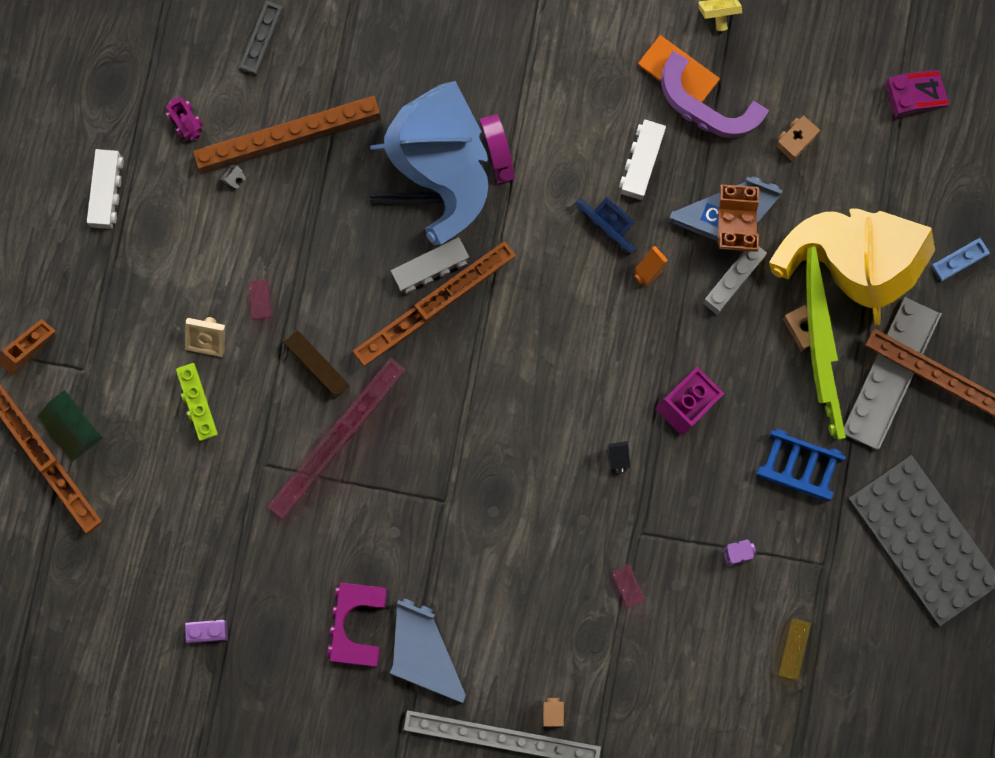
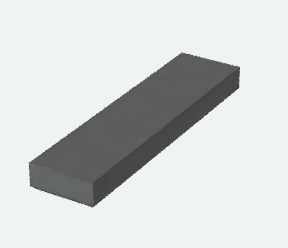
M265 1L240 63L239 70L257 76L283 12V6Z

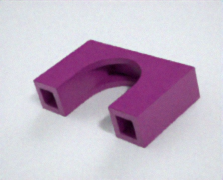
M340 583V587H336L335 599H338L337 607H333L332 618H335V626H331L330 637L333 638L332 646H328L327 657H330L331 662L378 667L380 647L360 645L350 641L344 631V622L347 615L358 607L385 609L387 588Z

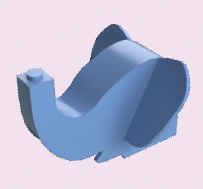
M456 81L438 85L403 106L388 127L384 137V144L370 146L371 150H385L391 162L400 172L415 183L438 192L445 202L443 216L425 228L427 238L433 245L443 244L465 229L480 213L488 192V178L479 163V160L483 162L488 161L485 148L479 139L482 131Z

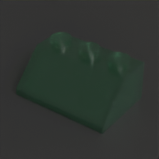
M65 390L52 399L38 415V418L72 462L103 439L95 426Z

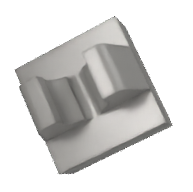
M231 165L220 180L238 189L239 185L236 184V178L245 181L246 177L238 166Z

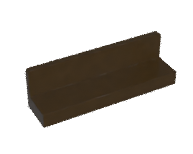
M298 330L287 340L285 338L282 340L284 345L335 398L350 386Z

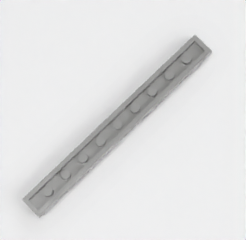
M408 710L404 730L550 758H599L601 750L600 746Z

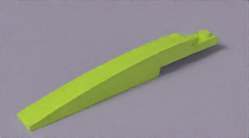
M816 247L807 248V313L813 373L818 402L827 403L825 413L830 418V435L834 439L846 438L831 366V362L838 361L817 251Z

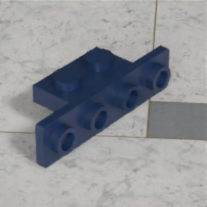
M606 197L596 210L582 198L575 202L578 206L577 209L582 214H587L591 217V221L595 226L602 227L606 231L607 237L611 240L615 239L624 252L633 253L636 251L637 248L624 237L635 221L609 197Z

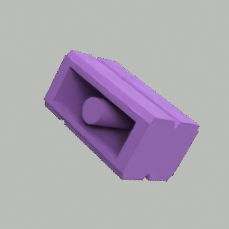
M747 539L738 543L728 544L724 548L723 553L727 565L731 567L752 560L756 550L754 544L750 543Z
M226 620L185 623L186 643L228 641Z

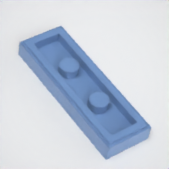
M978 238L930 267L941 283L988 256L990 252L981 238Z

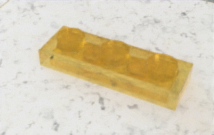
M791 618L778 676L798 680L811 627L810 622Z

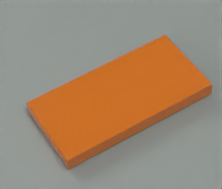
M660 35L638 62V66L661 82L663 67L671 53L675 51L689 60L681 74L683 89L687 94L702 103L719 82L720 78Z

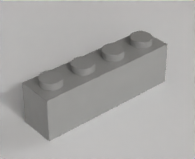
M458 237L391 270V274L401 294H410L416 290V287L422 284L423 286L431 284L433 279L438 276L440 278L445 277L451 273V270L467 266L469 256Z
M760 247L758 252L744 251L708 294L703 304L718 315L762 262L767 252Z

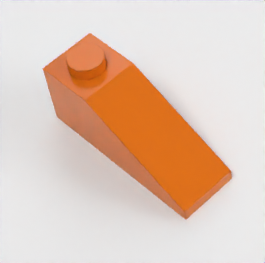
M656 246L647 253L634 270V277L641 285L644 284L646 287L664 272L667 263L666 257Z

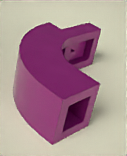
M498 114L481 118V128L489 150L497 184L515 179L508 143Z

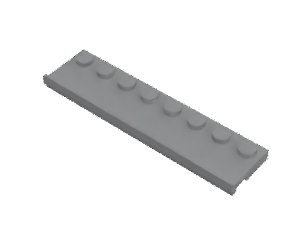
M904 297L887 335L923 354L942 313H938ZM877 354L844 425L845 436L868 445L874 450H879L914 373Z

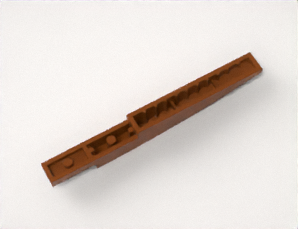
M503 241L416 303L412 309L354 349L352 353L361 365L366 367L452 306L516 257V254Z
M0 383L1 419L88 535L103 524L102 520Z

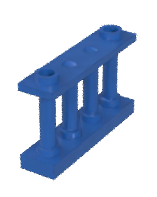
M772 430L769 437L775 440L766 465L758 468L756 476L829 502L834 492L829 491L830 488L828 486L837 461L843 462L846 456L841 455L842 452L839 450H827L787 436V432L783 430ZM783 441L793 445L785 471L780 474L775 472L773 467ZM800 448L811 451V455L803 478L797 480L792 478V471ZM818 455H822L830 459L822 483L817 487L811 485L810 479Z

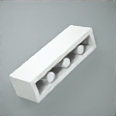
M645 119L643 125L639 124L636 132L639 138L637 142H633L630 151L633 153L632 160H627L625 170L628 172L626 177L622 176L619 185L622 188L621 194L643 201L666 126Z
M95 150L87 224L90 227L113 229V223L116 224L117 212H115V205L119 204L117 188L121 186L119 171L123 168L124 162L123 157H121L118 151Z

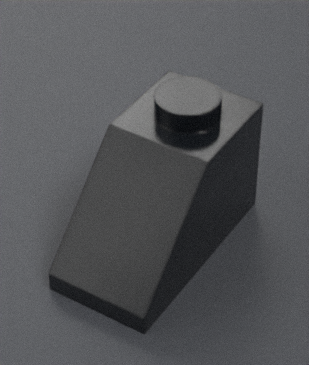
M628 441L608 444L606 450L610 472L615 471V474L626 473V469L630 468Z

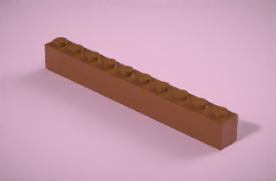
M371 96L194 150L193 152L198 169L201 174L374 122L380 120L381 117L375 96Z

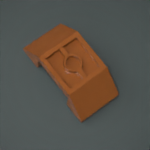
M721 184L718 209L719 249L758 252L757 209L759 204V187Z

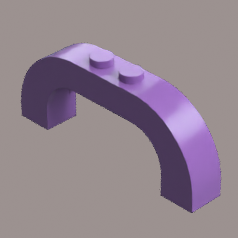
M673 51L666 61L661 74V86L666 100L676 111L682 114L684 119L694 121L704 131H710L715 135L725 138L741 137L752 132L769 112L765 107L752 101L742 116L737 118L724 117L687 94L683 89L681 74L689 60Z

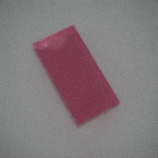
M269 280L249 281L252 319L272 318Z
M630 564L611 572L627 608L645 601Z

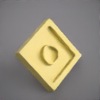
M707 0L698 2L699 10L705 19L715 17L717 31L728 29L726 15L742 13V6L738 0Z

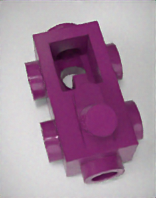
M182 97L170 100L168 105H166L168 110L166 116L171 123L175 121L178 126L175 130L179 137H185L186 141L197 140L201 136L200 133L203 132L201 128L203 123L198 116L194 117L191 111L194 109L188 100L185 102ZM179 111L184 112V114L181 113L180 116L177 115Z

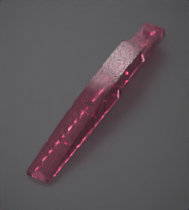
M392 358L386 362L347 412L339 418L268 505L274 513L282 519L288 514L383 401L382 399L404 374L405 368Z

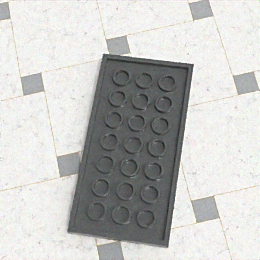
M912 455L848 498L938 627L995 588V570Z

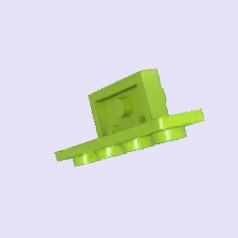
M191 363L177 368L176 371L183 390L181 397L184 405H188L189 411H187L190 423H194L199 440L203 441L217 436L218 433L195 364Z

